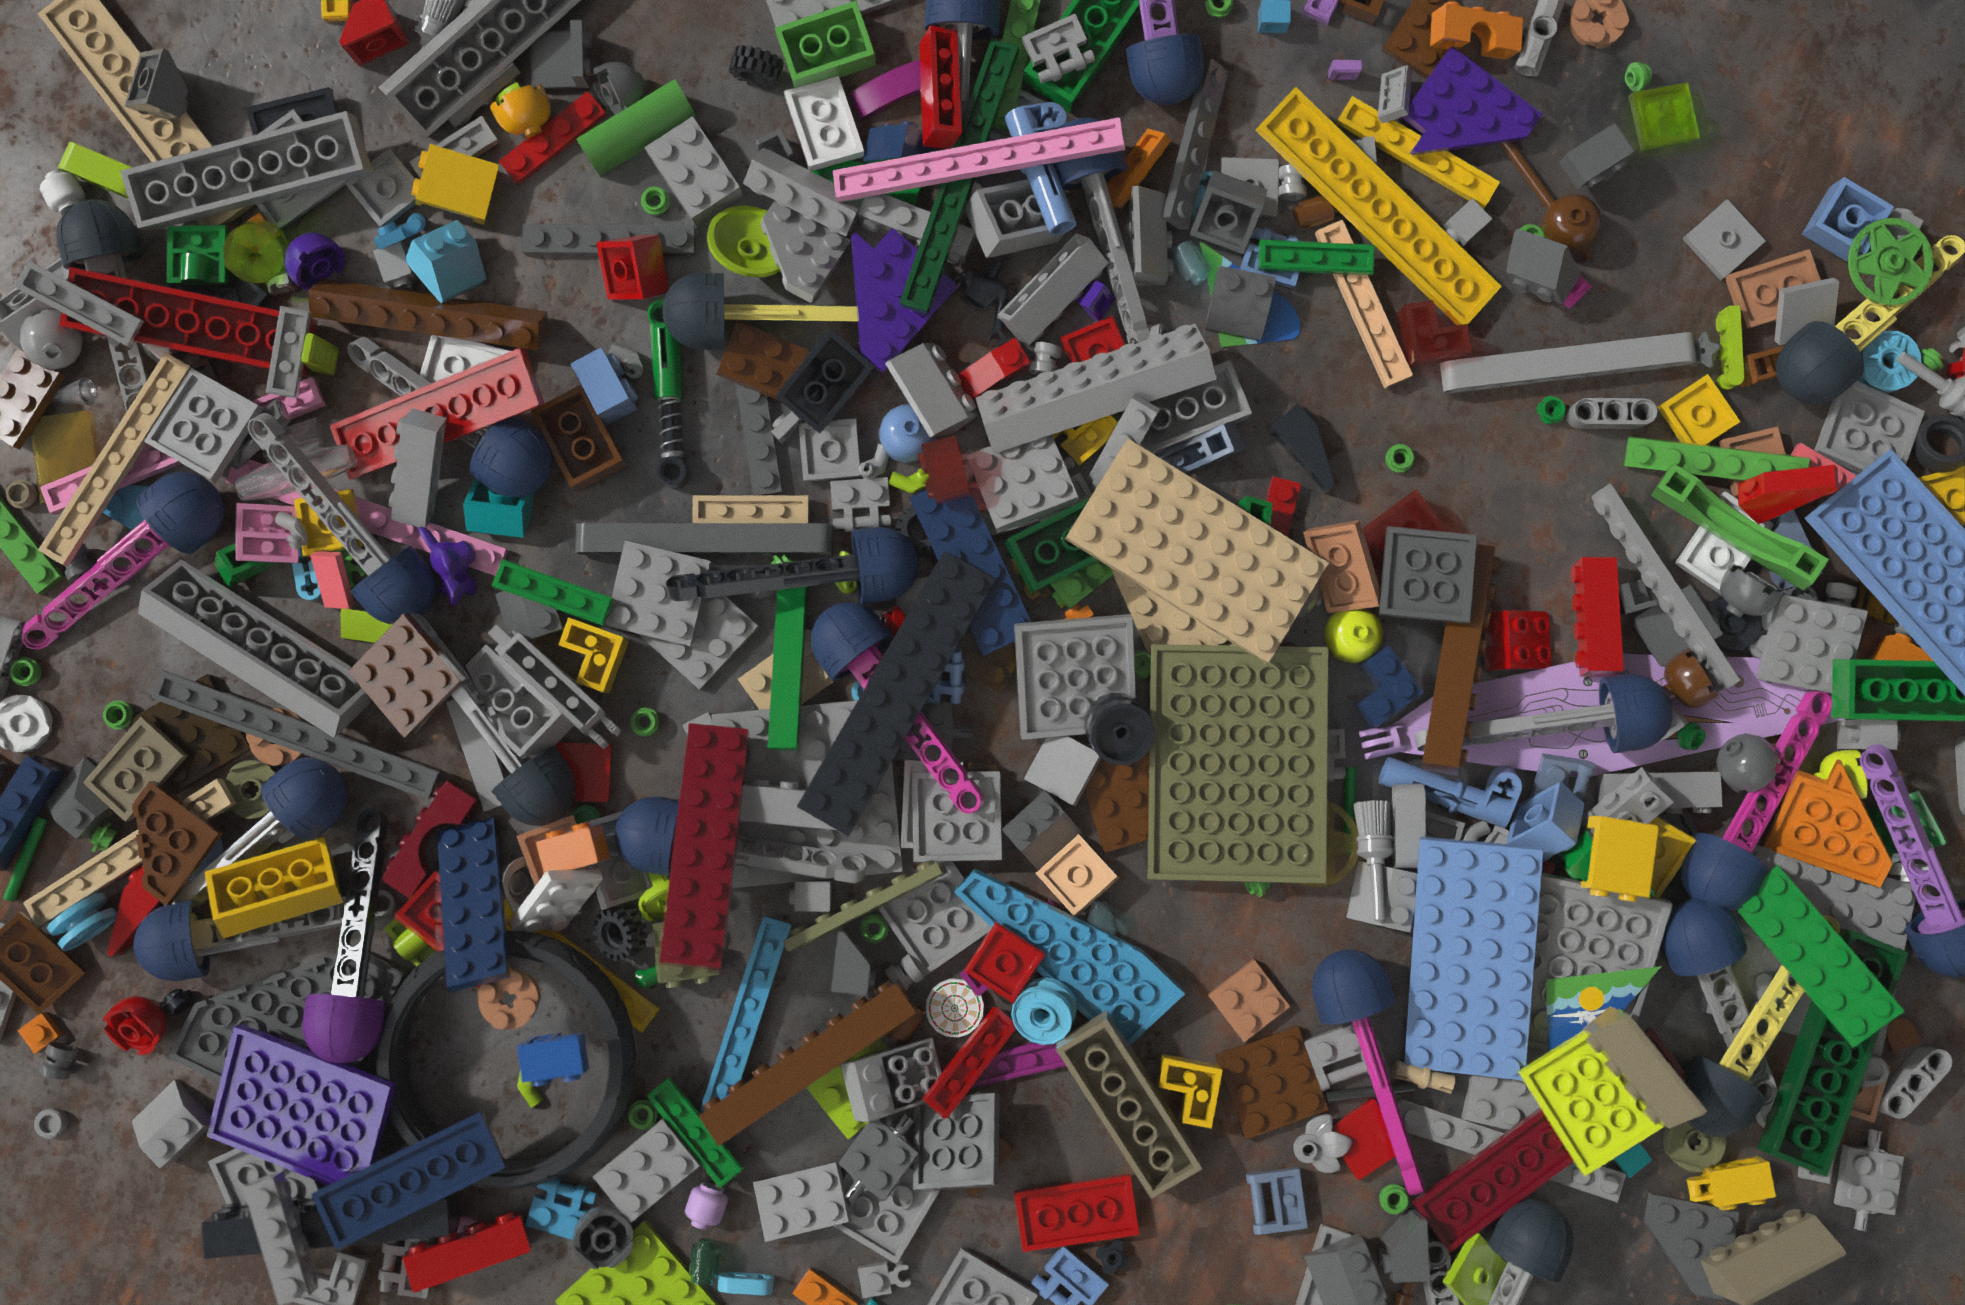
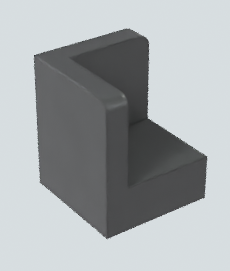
M781 128L755 140L758 151L764 147L796 163L794 154Z
M1643 580L1619 585L1620 615L1658 605L1657 599L1649 600Z

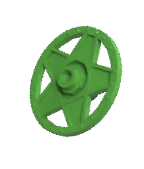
M1898 218L1880 219L1864 227L1854 238L1848 255L1849 273L1855 287L1870 301L1886 306L1903 304L1916 298L1929 283L1933 271L1932 249L1925 235L1912 223ZM1885 225L1897 226L1910 233L1896 240ZM1869 233L1871 252L1857 257L1860 244ZM1920 247L1924 255V271L1913 261ZM1859 274L1874 276L1875 293L1866 287ZM1899 283L1915 287L1906 296L1892 299Z

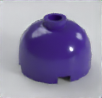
M314 232L305 233L295 238L287 247L284 255V265L287 274L297 286L302 287L308 292L320 279H328L335 270L340 274L345 263L344 251L331 238Z

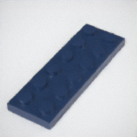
M962 473L910 497L909 499L938 561L943 552L946 551L996 579L969 626L982 655L985 656L1015 642L1014 624L1030 623L1031 620Z
M492 817L437 831L447 988L450 992L510 978L497 821Z
M481 1111L312 1193L311 1196L334 1247L338 1250L507 1167V1164L484 1113Z

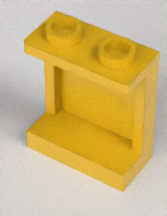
M430 144L428 152L422 150L418 168L423 169L421 179L415 178L411 195L416 196L415 205L421 206L426 204L473 218L474 223L484 225L499 164Z
M1589 816L1587 828L1594 829L1588 880L1587 882L1581 881L1580 887L1590 889V895L1609 897V892L1619 894L1618 900L1637 902L1638 897L1649 898L1659 826L1604 816Z

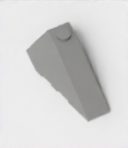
M487 645L465 665L478 693L486 704L490 717L498 729L497 732L500 738L522 759L555 746L574 726L554 705Z

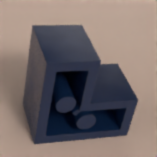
M903 121L900 125L883 124L882 127L870 128L863 162L871 164L946 149L923 146L922 130L918 129V125L913 122Z
M1388 645L1382 647L1369 659L1359 664L1376 688L1356 702L1354 706L1370 728H1374L1388 720L1423 694L1424 691Z

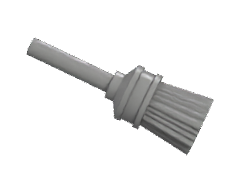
M425 0L423 14L419 15L418 25L414 29L421 37L419 43L422 45L421 49L457 18L465 0Z
M1902 352L1898 356L1897 362L1937 388V393L1941 395L1939 406L1949 410V413L1953 416H1959L1965 421V377H1959L1954 381L1951 379L1945 380L1906 352Z
M1382 800L1358 802L1353 804L1359 837L1356 838V843H1358L1357 855L1366 859L1367 866H1370L1373 921H1385L1382 865H1385V858L1394 854V849L1392 848L1393 836H1390L1392 803Z

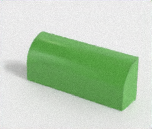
M674 79L578 137L577 141L598 175L602 176L643 151L644 147L692 116L695 119L696 116L682 89Z

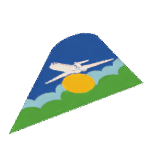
M1200 241L1210 295L1212 296L1215 276L1219 266L1239 270L1240 268ZM1273 291L1261 341L1218 332L1221 347L1291 340L1296 338L1300 332V321L1297 312L1290 302Z
M1662 966L1546 979L1548 1052L1583 1031L1586 1025L1610 1006L1623 1011Z

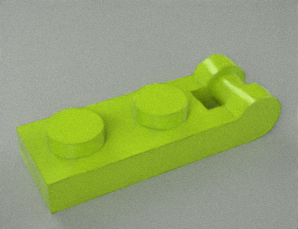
M1740 305L1724 308L1718 312L1719 315L1716 318V330L1720 332L1719 344L1722 345L1717 356L1721 360L1722 375L1717 379V386L1723 391H1728L1738 386L1744 380Z

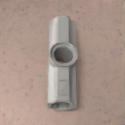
M1538 0L1530 25L1525 31L1521 52L1514 67L1519 74L1527 77H1537L1539 75L1551 39L1557 31V22L1565 0ZM1535 28L1544 30L1546 36L1539 35Z

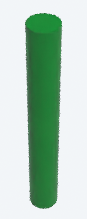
M1345 767L1342 854L1354 855L1355 812L1353 804L1356 803L1357 767Z
M40 816L35 817L3 896L4 900L15 902L48 819Z

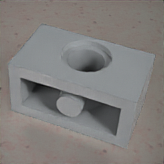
M1854 719L1837 721V749L1866 750L1873 744H1880L1889 750H1898L1901 732L1897 726V720Z

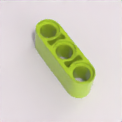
M73 142L68 143L58 169L63 172L72 173L78 179L129 199L120 171L133 167Z

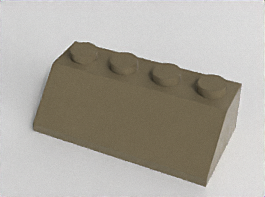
M1610 1006L1583 1028L1589 1036L1585 1039L1586 1042L1597 1054L1602 1052L1608 1061L1605 1062L1606 1067L1615 1077L1621 1076L1627 1083L1624 1089L1635 1101L1640 1099L1646 1107L1643 1110L1644 1114L1654 1125L1659 1123L1669 1129L1707 1112L1629 1014Z
M1793 1209L1785 1212L1783 1217L1775 1222H1767L1760 1225L1759 1230L1751 1234L1738 1236L1735 1238L1734 1243L1726 1247L1713 1249L1709 1256L1700 1261L1713 1293L1740 1305H1752L1845 1256L1846 1253L1844 1248L1815 1215L1799 1209Z

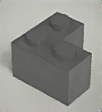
M1616 123L1566 153L1559 161V164L1577 191L1585 185L1590 189L1602 180L1606 182L1617 175L1619 170L1629 164L1626 159L1634 150Z

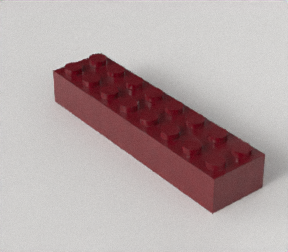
M689 723L659 963L662 965L723 971L740 827L742 791L745 784L750 742L749 729Z

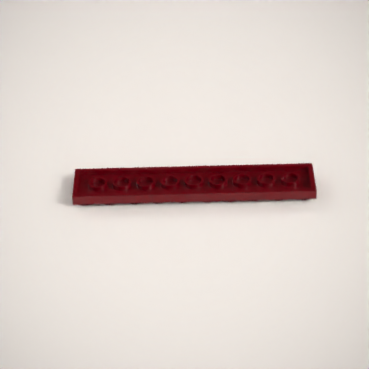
M1648 1027L1643 1033L1681 1080H1683L1686 1073L1653 1028ZM1538 1108L1413 1200L1412 1203L1427 1220L1431 1229L1450 1253L1574 1161L1541 1108Z

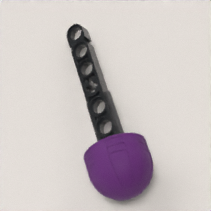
M372 808L364 810L357 820L355 837L358 839L353 847L331 994L307 995L302 1029L307 1045L318 1057L333 1063L353 1062L371 1052L380 1040L387 1002L364 998L385 851L382 840H386L388 830L387 816L383 812ZM377 815V826L373 830H369L367 827L368 820L372 816ZM369 844H373V855L365 859L363 856L364 848ZM368 872L370 881L367 886L361 888L359 879L362 874ZM358 893L366 894V897H359ZM363 905L364 910L356 913V909ZM360 931L361 941L353 947L350 943V938L354 932ZM355 960L357 963L356 972L352 976H348L346 967L349 962ZM345 981L353 982L354 984L353 986L345 984Z

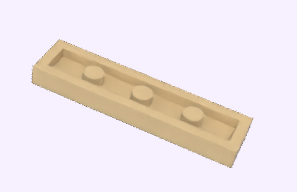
M693 495L692 523H809V496Z

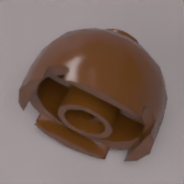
M1564 195L1551 203L1543 215L1541 229L1546 239L1567 245L1570 253L1575 254L1578 251L1589 248L1598 237L1602 224L1601 213L1595 202L1584 195Z
M1687 648L1670 659L1665 666L1664 678L1667 684L1662 687L1668 693L1671 701L1677 699L1683 706L1690 708L1702 707L1720 697L1717 691L1710 693L1713 690L1710 686L1712 684L1697 659L1694 656L1690 657L1691 653Z

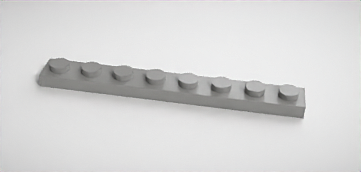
M1611 483L1592 495L1591 498L1594 501L1595 509L1604 516L1610 525L1609 528L1612 535L1620 540L1625 548L1627 558L1641 572L1644 584L1651 588L1658 598L1659 607L1669 615L1674 623L1675 631L1685 639L1690 647L1691 655L1700 662L1712 683L1711 685L1720 692L1741 681Z
M1402 1098L1399 1099L1398 1106L1408 1133L1474 1155L1504 1134V1132ZM1572 1162L1549 1180L1618 1203L1626 1174L1602 1165L1587 1176H1584L1575 1162Z

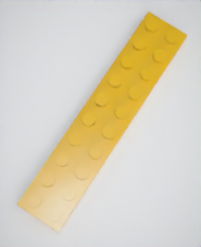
M1297 87L1285 97L1255 130L1460 329L1465 328L1502 287Z

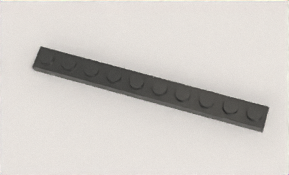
M161 671L151 697L152 699L425 799H431L441 771L340 734L333 738L313 724L168 671Z

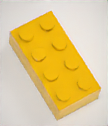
M325 837L205 871L213 921L223 938L343 903L333 855Z

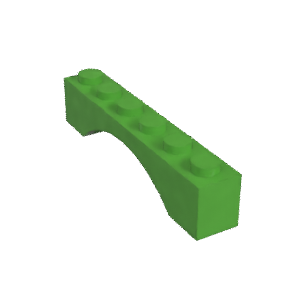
M1673 464L1667 470L1651 493V496L1801 590L1814 583L1829 559L1805 544L1779 535L1743 516L1718 498L1700 479L1676 464Z

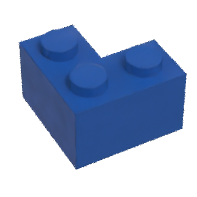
M560 1032L533 1036L517 1046L522 1083L532 1081V1086H541L551 1083L552 1079L562 1077L563 1082L581 1079V1074L589 1069L584 1033L562 1036Z

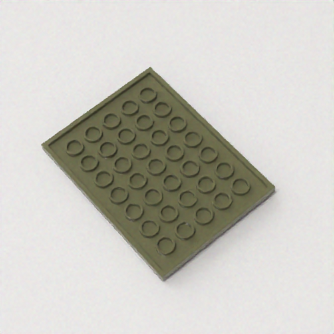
M1151 644L1150 718L1155 731L1154 742L1149 750L1148 879L1326 883L1328 647L1279 646L1270 662L1266 664L1238 646Z

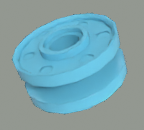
M1882 332L1860 352L1864 362V372L1858 381L1885 394L1909 386L1918 375L1898 363L1897 358L1902 352H1906L1921 363V353L1917 344L1910 336L1902 332ZM1883 357L1888 360V368L1883 363Z
M103 892L96 893L79 901L49 923L47 929L52 936L67 932L58 942L63 951L71 950L87 942L116 920L117 912L114 908L99 912L108 901Z
M1048 977L1034 978L1027 982L1014 1002L1011 1015L1016 1029L1029 1041L1042 1045L1055 1044L1064 1039L1070 1031L1076 1017L1077 1003L1074 994L1068 986L1059 980Z

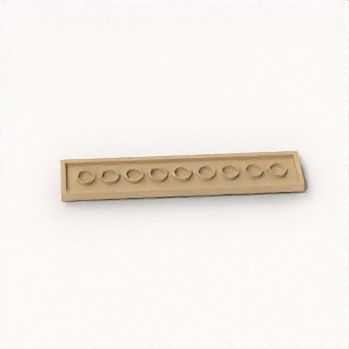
M55 0L37 13L151 162L213 146L187 111L180 118L166 119L124 106L141 51L101 0ZM255 204L196 220L200 226L229 225Z

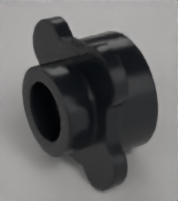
M182 989L171 991L165 996V1003L160 1006L161 1010H168L172 1016L183 1013L192 1004V999L190 998L192 991L190 989L186 991Z
M1114 1240L1112 1243L1099 1247L1096 1250V1257L1101 1259L1103 1264L1102 1270L1106 1275H1112L1115 1270L1119 1268L1125 1269L1130 1264L1129 1257L1125 1256L1122 1250L1123 1243L1119 1240ZM1115 1255V1260H1111L1110 1256Z

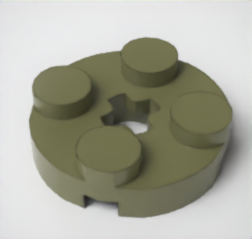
M254 760L243 761L234 765L229 770L231 772L227 775L226 779L223 780L236 802L229 810L245 819L265 817L271 811L263 800L261 785L277 771L272 765ZM251 781L259 787V791L254 798L252 794L246 793V789L250 787Z
M1688 1122L1669 1129L1665 1128L1663 1143L1665 1154L1676 1165L1692 1172L1705 1171V1168H1709L1711 1165L1715 1166L1724 1155L1726 1148L1725 1137H1712L1703 1134L1693 1128ZM1697 1133V1138L1701 1140V1144L1694 1145L1693 1149H1690L1688 1138Z

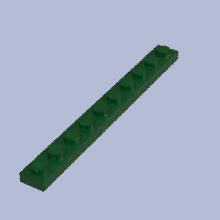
M991 38L962 121V133L953 148L989 141L1020 51L1019 45ZM976 177L940 184L899 302L902 308L929 315Z

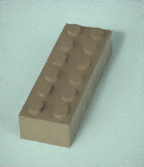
M1107 1010L1072 1030L1064 1039L1057 1042L1056 1051L1151 1199L1202 1170L1200 1154Z

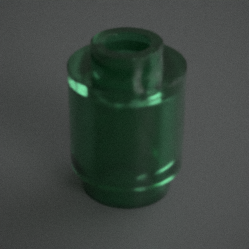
M700 1238L698 1243L692 1244L689 1275H691L692 1283L712 1285L715 1282V1278L718 1277L721 1246L716 1244V1240Z

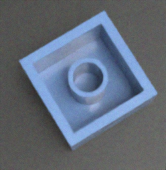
M1843 177L1829 187L1801 235L1848 262L1849 250L1856 235L1870 223L1888 218L1894 206ZM1869 233L1862 240L1857 257L1866 254L1871 246Z
M601 347L570 363L597 415L607 425L638 410L634 401L639 398L627 379H622L621 376L625 374V371L613 353L607 354Z
M1562 782L1543 790L1515 806L1506 844L1543 847L1542 862L1549 860L1553 855L1563 850L1571 849L1578 841L1584 803Z

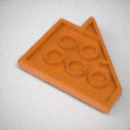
M1836 759L1827 780L1799 770L1796 771L1764 839L1763 847L1881 888L1893 864L1892 858L1843 762Z

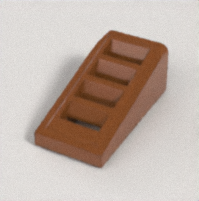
M1784 345L1744 356V380L1740 386L1746 387L1777 378L1776 362Z

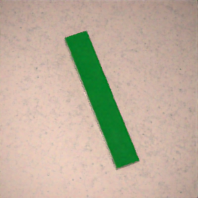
M808 586L777 590L767 746L770 751L799 750Z

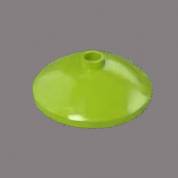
M734 206L719 212L712 219L708 228L707 242L712 255L722 266L734 273L747 277H767L781 271L779 266H776L771 254L767 234L763 233L760 226L762 218L767 212L766 210L753 206Z

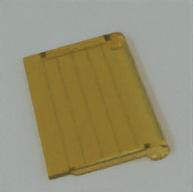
M89 411L40 417L30 433L40 504H46L41 486L86 469L96 461Z

